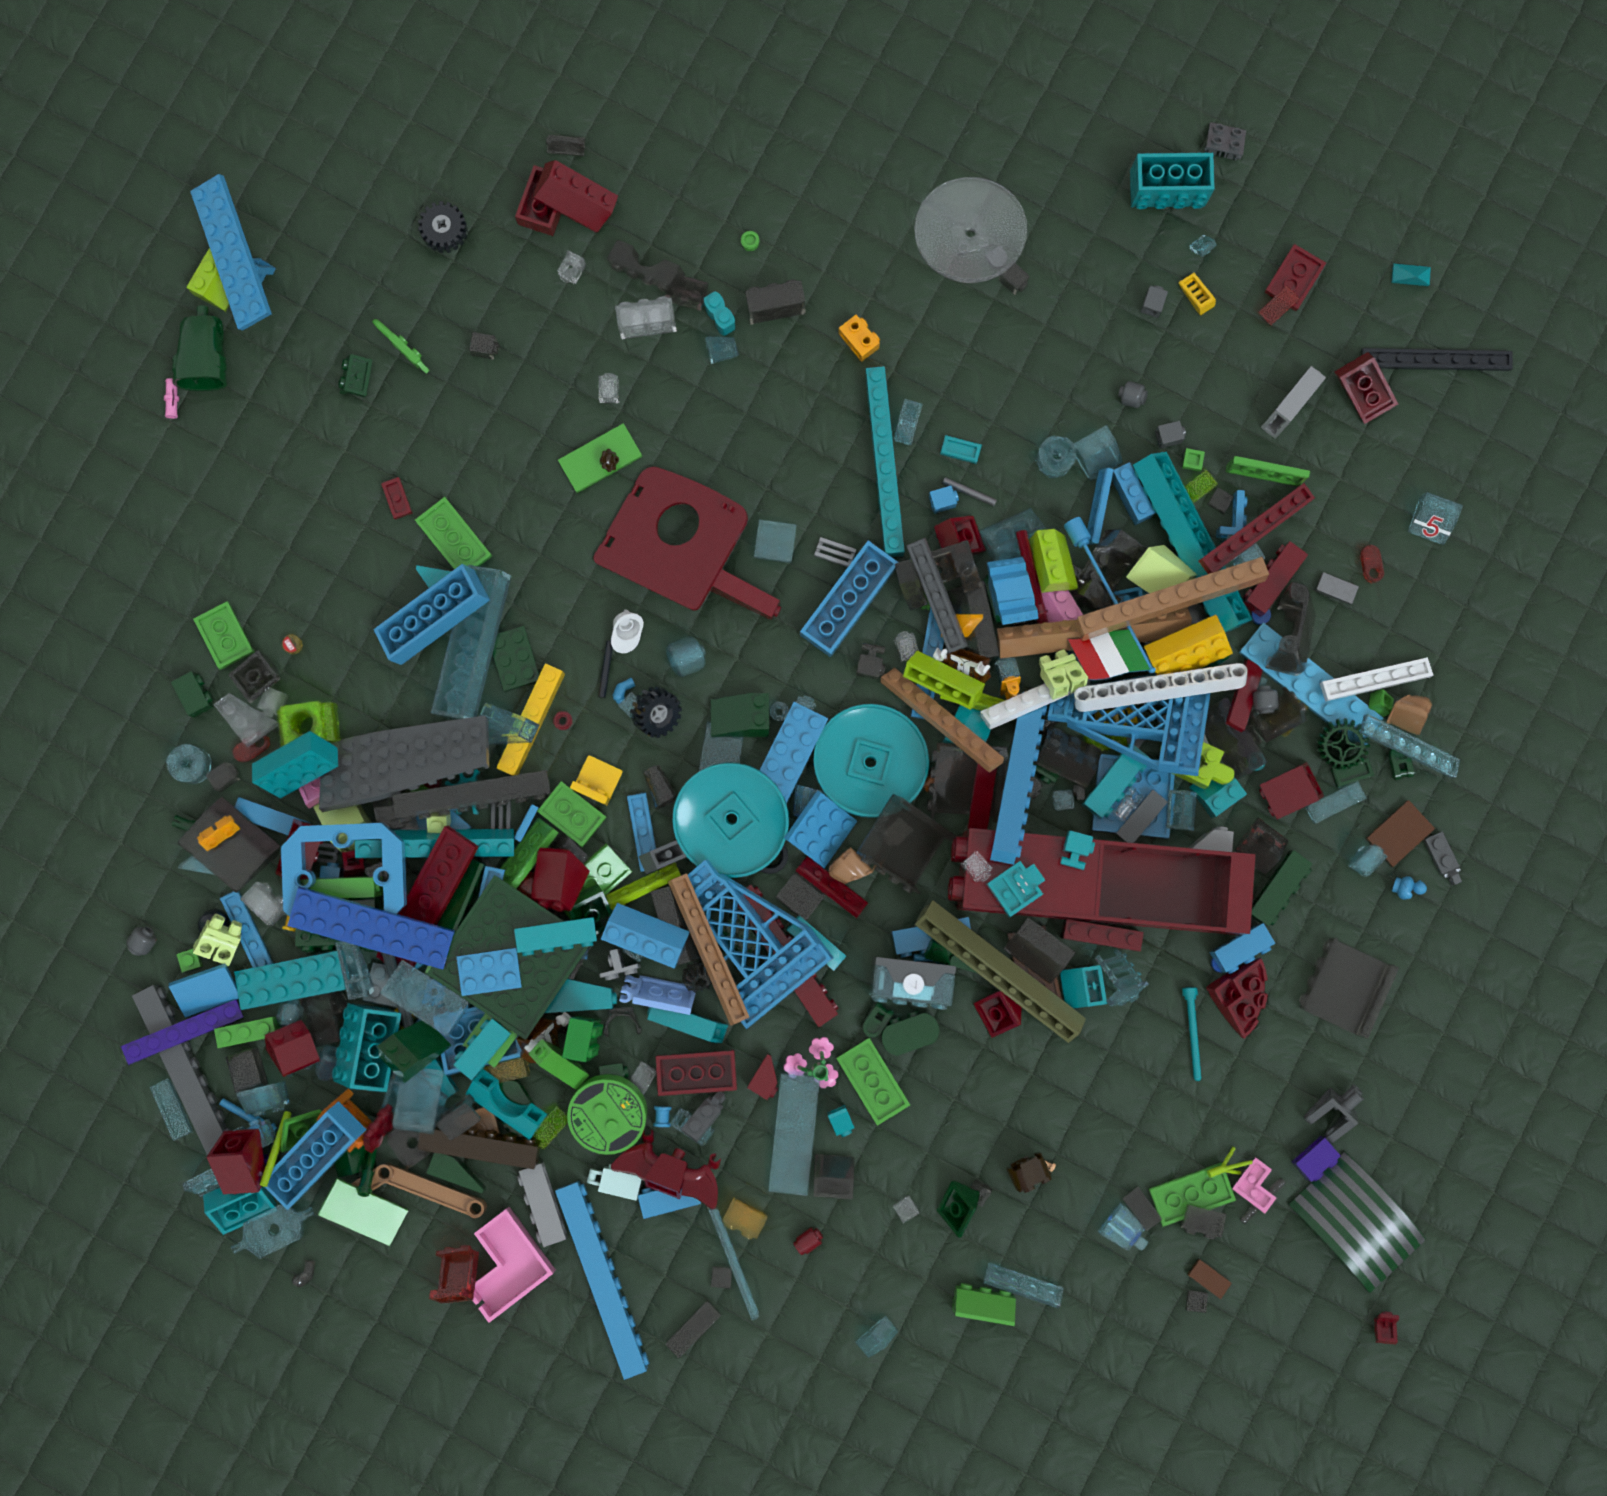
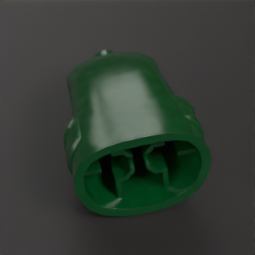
M197 306L196 316L185 317L180 323L177 354L172 359V382L176 387L184 390L213 391L227 386V364L223 347V323L220 318L208 315L207 306Z

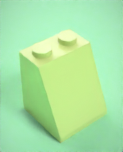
M1165 545L1149 547L1126 577L1148 593H1152L1195 579L1197 574Z
M319 803L314 806L322 825L371 823L361 805L323 813L319 809ZM341 833L338 839L340 843L345 844L348 838L345 833ZM355 840L350 847L338 849L341 852L355 850Z

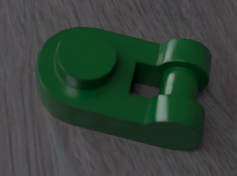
M1402 744L1393 746L1389 750L1393 780H1399L1405 776L1407 778L1414 777L1409 749ZM1404 763L1405 768L1400 770L1399 764Z
M879 1001L863 1024V1031L869 1037L879 1036L894 1014V1011L891 1009L887 1010ZM877 1013L884 1016L882 1021L875 1018Z

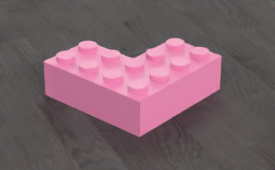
M510 1207L506 1208L474 1233L497 1265L465 1290L475 1305L481 1300L484 1301L478 1309L488 1323L546 1280L556 1270Z

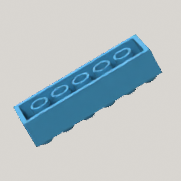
M867 541L800 631V636L831 658L897 569L899 562L870 541Z
M461 564L373 630L388 660L402 665L486 604L490 599L475 570Z
M793 702L759 770L778 786L786 804L828 722V718L796 702Z
M338 1101L275 1165L268 1186L265 1188L288 1210L367 1129Z

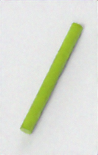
M285 1111L260 1181V1185L263 1187L268 1186L281 1147L283 1121L291 1118V1112Z

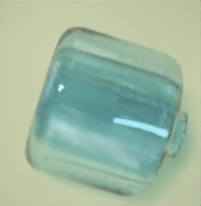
M693 636L685 637L667 645L666 654L668 661L678 677H685L705 667V649Z

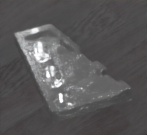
M230 693L213 704L247 748L279 725L277 721L268 718L262 712L253 709Z

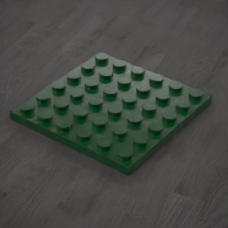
M494 875L454 933L444 969L431 967L427 975L526 1040L589 946L582 947L581 944H574L573 949L562 950L560 946L554 947L553 952L542 953V949L534 950L533 955L522 956V952L517 953L521 988L462 996L457 956L517 948L514 929L563 922L562 919Z

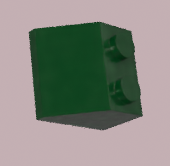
M598 884L580 892L572 910L568 911L572 920L594 917L596 935L605 930L612 914L608 901Z

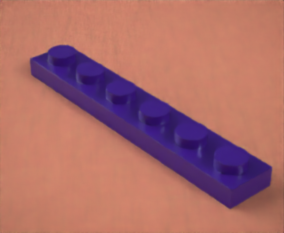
M233 1000L125 1044L121 1048L128 1065L211 1032L214 1029L243 1018L237 1000Z

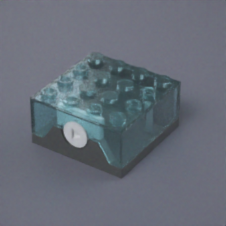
M873 957L869 996L873 997V1001L887 1003V999H892L893 1003L907 1005V1001H909L913 1006L927 1007V1004H931L930 1007L947 1010V1006H952L956 966Z

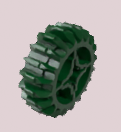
M1347 718L1343 719V724H1340L1339 719H1336L1337 725H1333L1330 721L1328 722L1330 729L1325 726L1322 728L1326 734H1318L1323 740H1317V744L1323 746L1318 747L1317 751L1323 752L1320 755L1321 759L1328 757L1325 761L1326 764L1333 761L1332 768L1339 764L1340 770H1343L1344 764H1347V768L1351 769L1350 763H1354L1357 767V759L1362 762L1365 760L1361 754H1369L1364 749L1370 748L1369 743H1364L1370 740L1369 736H1363L1367 733V730L1359 731L1362 724L1359 723L1354 727L1355 720L1353 719L1350 724H1347ZM1342 730L1338 738L1328 740L1334 732ZM1348 730L1354 732L1359 737L1360 742L1350 740L1347 734ZM1345 737L1348 746L1343 748L1342 753L1341 745L1338 743ZM1327 746L1337 748L1339 750V758L1333 756L1327 749ZM1358 748L1354 755L1345 758L1348 750Z

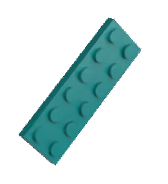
M342 950L234 972L241 1010L349 989Z

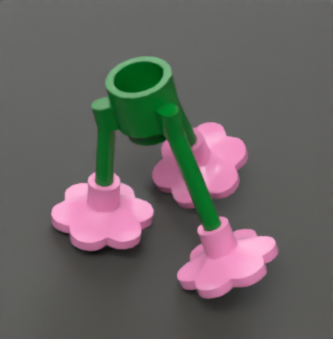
M827 1037L814 1038L812 1045L809 1047V1052L814 1054V1058L820 1059V1062L815 1063L809 1070L805 1068L807 1066L806 1060L802 1058L801 1054L796 1053L794 1056H787L783 1069L788 1072L791 1078L797 1075L802 1076L805 1072L809 1076L813 1075L814 1080L819 1083L821 1088L833 1087L836 1084L835 1079L838 1078V1072L833 1069L831 1064L825 1065V1058L830 1057L834 1046Z

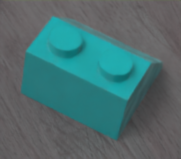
M1233 778L1226 785L1211 779L1206 789L1194 784L1189 786L1211 818L1218 816L1247 795L1236 778Z

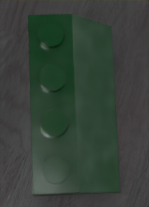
M473 859L471 860L437 926L452 929L456 932L476 903L481 889L485 866L488 865Z

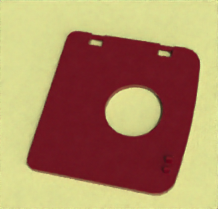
M649 467L643 470L637 478L635 486L620 508L602 544L598 547L594 555V561L599 566L695 611L703 604L748 521V514L741 505L715 490L676 473L658 467ZM642 487L643 490L639 497L634 496L638 488ZM678 504H686L693 507L699 516V526L695 535L688 542L674 546L664 543L658 534V522L662 514L668 508ZM612 537L614 541L611 547H606L609 539Z

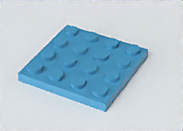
M1098 754L1096 785L1119 756ZM1147 766L1142 773L1139 771L1135 775L1137 778L1135 783L1130 788L1128 786L1123 791L1125 795L1120 802H1114L1111 806L1113 811L1107 818L1099 819L1095 815L1092 818L1091 831L1116 833L1147 795L1154 790L1168 803L1140 836L1168 839L1170 835L1175 775L1159 772Z

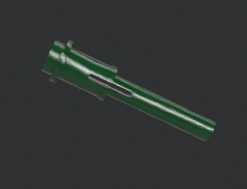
M377 1147L373 1153L369 1152L365 1170H362L360 1185L356 1189L359 1196L368 1197L372 1193L371 1185L375 1174L373 1167Z

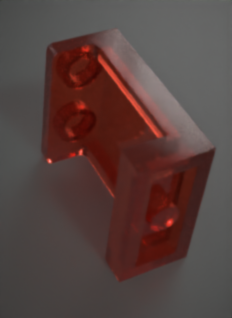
M461 1245L460 1248L445 1247L444 1250L436 1251V1256L442 1259L438 1290L430 1291L429 1299L441 1304L473 1300L479 1252L471 1249L472 1247L468 1245Z

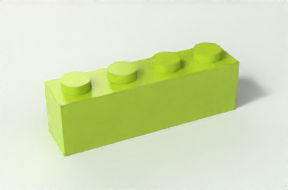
M916 651L907 661L903 677L970 710L980 700L985 683L919 651Z

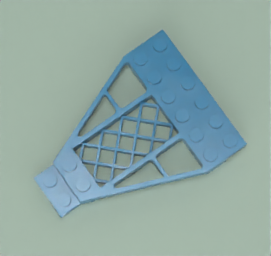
M1153 673V674H1148V675H1143V676H1138V677L1123 679V680H1119V681L1130 680V679H1137V678H1143V677H1150V676H1157V675H1156V673ZM1073 693L1050 703L1048 720L1066 722L1067 727L1159 772L1198 776L1211 693L1143 703L1144 706L1139 709L1134 705L1114 707V710L1108 714L1103 709L1087 712L1078 711L1075 708ZM1162 705L1164 708L1156 711L1153 706ZM1130 707L1133 712L1126 716L1122 711ZM1149 709L1152 715L1145 718L1142 713ZM1099 711L1103 717L1095 720L1092 715ZM1167 712L1165 721L1161 715ZM1119 714L1122 719L1115 723L1111 717ZM1138 716L1141 722L1134 725L1130 720ZM1157 718L1161 724L1154 728L1150 722ZM1101 734L1131 738L1130 748ZM1145 739L1162 742L1159 761L1156 762L1133 751L1135 740Z
M708 859L704 860L688 874L714 937L727 954L724 957L725 961L730 958L745 978L736 987L749 1014V1018L741 1021L746 1029L834 958L808 925L726 875L719 874ZM744 894L773 911L775 915L764 922L745 898ZM725 898L733 899V909L724 908ZM720 901V908L713 907ZM738 904L744 911L737 910ZM711 910L719 911V921L711 919ZM724 912L732 913V923L723 922ZM737 914L745 915V925L736 924ZM779 916L802 929V932L785 946H782L769 929V924ZM750 919L755 924V926H749ZM723 926L731 927V937L723 935ZM736 927L744 928V938L735 937ZM749 929L757 930V940L748 939ZM761 934L768 942L761 941ZM735 941L743 942L742 952L734 949ZM748 943L756 944L755 954L747 953ZM761 945L769 946L768 956L760 955ZM747 957L755 958L754 967L746 965ZM760 958H761V959H768L765 963H763V964L759 967V959H760Z

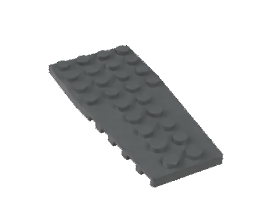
M484 715L377 731L329 742L338 748V767L320 776L319 809L323 813L378 801L401 794V790L409 788L412 791L419 789V785L425 783L429 785L436 784L437 780L447 777L450 780L455 778L456 774L463 772L467 774L474 773L473 769L480 767L488 769V719Z

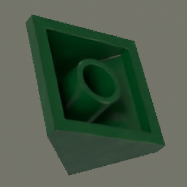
M364 1145L360 1149H353L351 1152L347 1150L334 1163L338 1177L352 1175L365 1170L369 1152L365 1150Z
M951 1181L937 1208V1212L956 1236L961 1238L977 1208L980 1192L959 1182Z

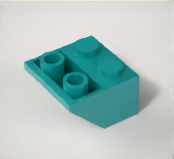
M1101 965L1059 970L1064 1002L1069 1006L1081 1008L1107 1004Z

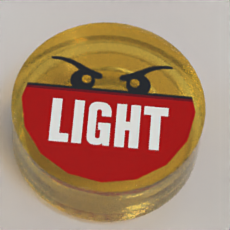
M287 635L282 640V648L289 654H296L302 649V641L296 635Z

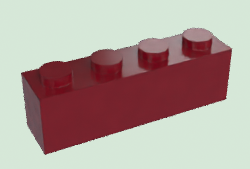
M1291 541L1286 545L1282 544L1275 552L1277 557L1274 560L1271 558L1266 564L1269 572L1266 581L1256 584L1253 589L1249 588L1243 596L1246 607L1259 617H1262L1268 611L1308 556L1306 552Z
M1064 919L1061 939L1141 951L1144 932Z

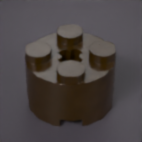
M1041 1152L1034 1153L1035 1157L1033 1158L1025 1156L1010 1164L1011 1167L1006 1168L1016 1191L1019 1193L1023 1191L1024 1193L1030 1192L1035 1189L1034 1185L1040 1182L1044 1184L1052 1180L1051 1172Z

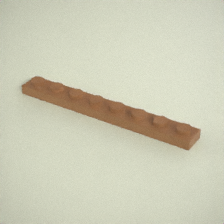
M896 668L881 677L882 684L989 773L1003 763V756L912 681L903 677V674Z
M684 874L668 881L730 1026L749 1018V1014L688 875Z

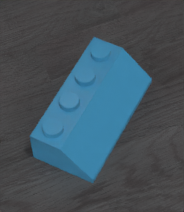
M617 903L607 922L601 940L669 967L676 968L690 932Z

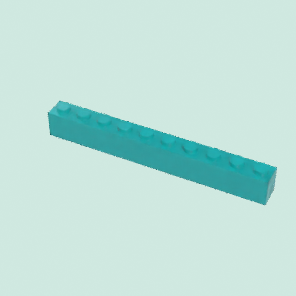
M885 366L866 368L865 379L883 549L890 557H901L904 555V542Z

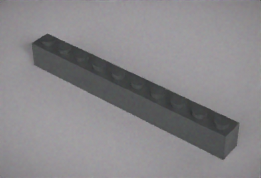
M152 985L132 995L150 1034L179 1023L174 1017V1008L171 1004H168L166 1000L167 994L160 985ZM186 1041L160 1052L159 1055L208 1155L223 1131H231V1129L224 1122L225 1116L223 1112L217 1108V1099L214 1093L208 1089L206 1076L201 1074L199 1070L200 1063L198 1059L193 1057L190 1051L192 1049L190 1042Z

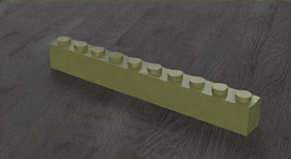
M932 900L922 910L915 923L918 928L1068 1043L1080 1034L1086 1018L935 901Z

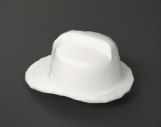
M625 609L624 612L614 618L611 645L616 652L628 653L638 645L644 623L640 615Z

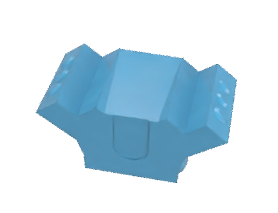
M1023 557L987 562L988 587L995 615H999L1002 625L1038 619V610L1035 606L1034 594Z

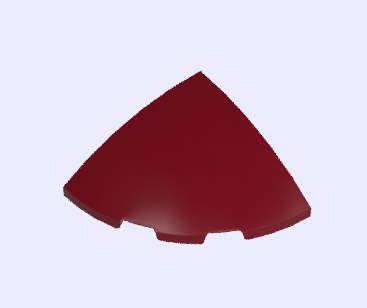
M1257 958L1248 964L1239 966V969L1231 974L1226 973L1206 987L1220 1012L1243 1039L1258 1024L1259 1020H1257L1261 1009L1265 1008L1268 994L1265 992V981L1268 978L1262 958Z

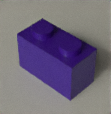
M1319 1136L1291 1162L1306 1180L1312 1182L1313 1180H1319L1324 1175L1323 1171L1327 1168L1335 1166L1338 1163L1337 1159L1340 1157V1154L1326 1138Z

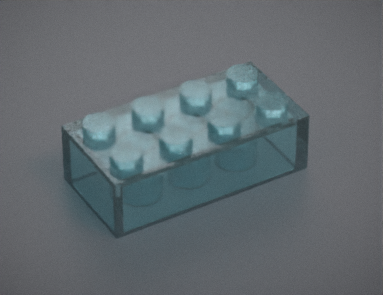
M404 960L400 962L380 994L447 1037L450 1036L470 1006L468 1001Z

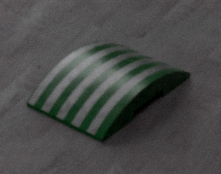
M1343 1151L1337 1159L1338 1163L1335 1166L1323 1171L1324 1175L1319 1180H1313L1288 1205L1328 1246L1358 1282L1371 1293L1426 1238L1388 1193L1349 1154Z

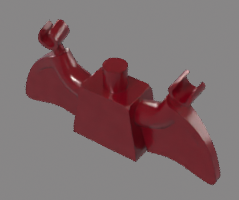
M651 1129V1134L648 1136L645 1135V1130L642 1133L644 1144H639L626 1150L611 1165L612 1171L636 1175L645 1181L646 1187L677 1199H680L681 1196L693 1197L712 1210L717 1206L718 1187L715 1176L710 1169H718L721 1159L717 1162L713 1161L716 1158L715 1153L710 1155L707 1165L704 1164L698 1169H690L687 1162L683 1161L685 1152L679 1148H675L672 1156L664 1153L657 1156L653 1152V1145L651 1143L654 1141V1132Z

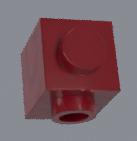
M355 850L342 852L343 876H364L363 858H355Z

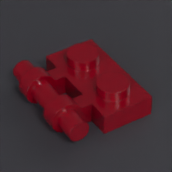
M386 1104L383 1109H380L373 1123H369L366 1127L367 1131L363 1135L365 1137L363 1142L365 1150L373 1153L375 1148L382 1144L384 1136L394 1127L395 1122L391 1112L393 1107Z

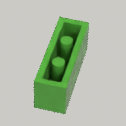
M278 1016L214 1029L217 1048L265 1039L266 1034L280 1029Z

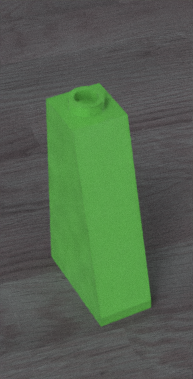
M373 877L316 878L314 886L309 888L310 890L338 898L383 896V886L377 885ZM309 879L300 880L303 885H306Z
M543 1039L529 1052L531 1058L540 1067L575 1090L590 1076L576 1060L562 1058L563 1049Z

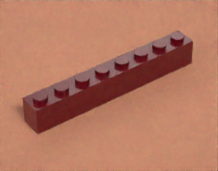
M752 885L747 887V889L760 897L763 896L757 886L754 888ZM744 894L745 898L764 922L772 917L771 913L773 911ZM738 904V908L740 909V911H744L742 907ZM778 918L769 924V929L782 946H785L792 938L790 935L785 936L782 931L785 927ZM750 919L749 924L751 926H755V924ZM761 934V941L768 942ZM764 945L767 951L769 952V946ZM815 973L794 991L817 1026L820 1027L838 1015L836 1010L839 1008L833 999L828 1000L825 995L828 991L822 983L818 985L814 979L817 977Z

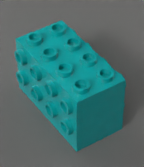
M1213 153L1137 154L1130 170L1131 207H1136L1137 209H1146L1147 207H1155L1156 209L1192 207L1199 209L1206 206L1215 189Z
M347 1003V1007L343 1012L344 1024L339 1034L341 1039L340 1046L336 1050L337 1062L332 1071L333 1081L350 1089L387 1092L391 1069L379 1057L377 1046L392 1034L398 1032L401 1013L385 1007Z

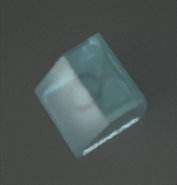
M1107 425L1074 443L1071 448L1090 481L1098 477L1099 469H1112L1123 463L1117 441Z
M285 1081L236 1093L246 1115L253 1113L254 1117L266 1114L265 1110L272 1109L273 1112L284 1110V1105L290 1104Z

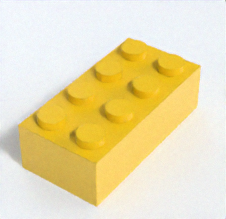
M1217 615L1144 646L1153 668H1156V675L1196 670L1233 654Z

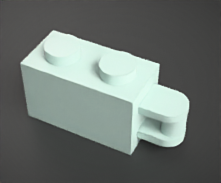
M609 1164V1167L605 1166L603 1171L597 1169L589 1170L587 1183L599 1186L598 1192L635 1201L638 1199L642 1179L636 1175L614 1172L611 1170L612 1164ZM597 1174L602 1175L601 1181L595 1180Z

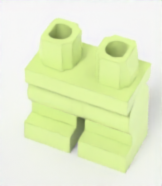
M1064 649L1055 654L1056 660L1051 661L1047 655L1039 660L1040 676L1049 688L1052 700L1068 695V692L1070 694L1074 693L1076 689L1086 686L1088 676L1078 661H1076L1074 654L1069 655Z
M214 914L211 920H207L199 938L196 940L193 946V954L210 959L213 953V961L229 966L241 940L242 923L232 920L230 926L226 927L223 925L225 918L219 914Z

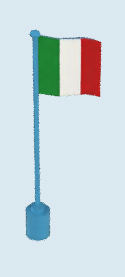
M1081 517L1068 521L1064 528L1075 547L1079 546V548L1084 547L1115 605L1118 604L1087 546L1090 543L1091 535ZM1127 626L1128 630L1112 631L1084 641L1081 639H1068L1089 680L1108 679L1129 672L1148 671L1149 673H1154L1156 671V668L1152 667L1131 626Z

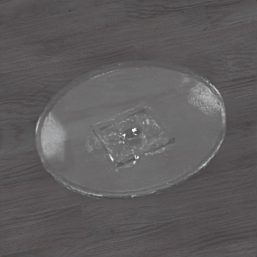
M978 177L954 179L934 189L921 204L915 220V241L925 262L938 274L964 283L988 281L1008 271L1019 259L1027 238L1026 216L1016 197L1002 185ZM971 230L974 231L976 235L974 237H968L965 233Z

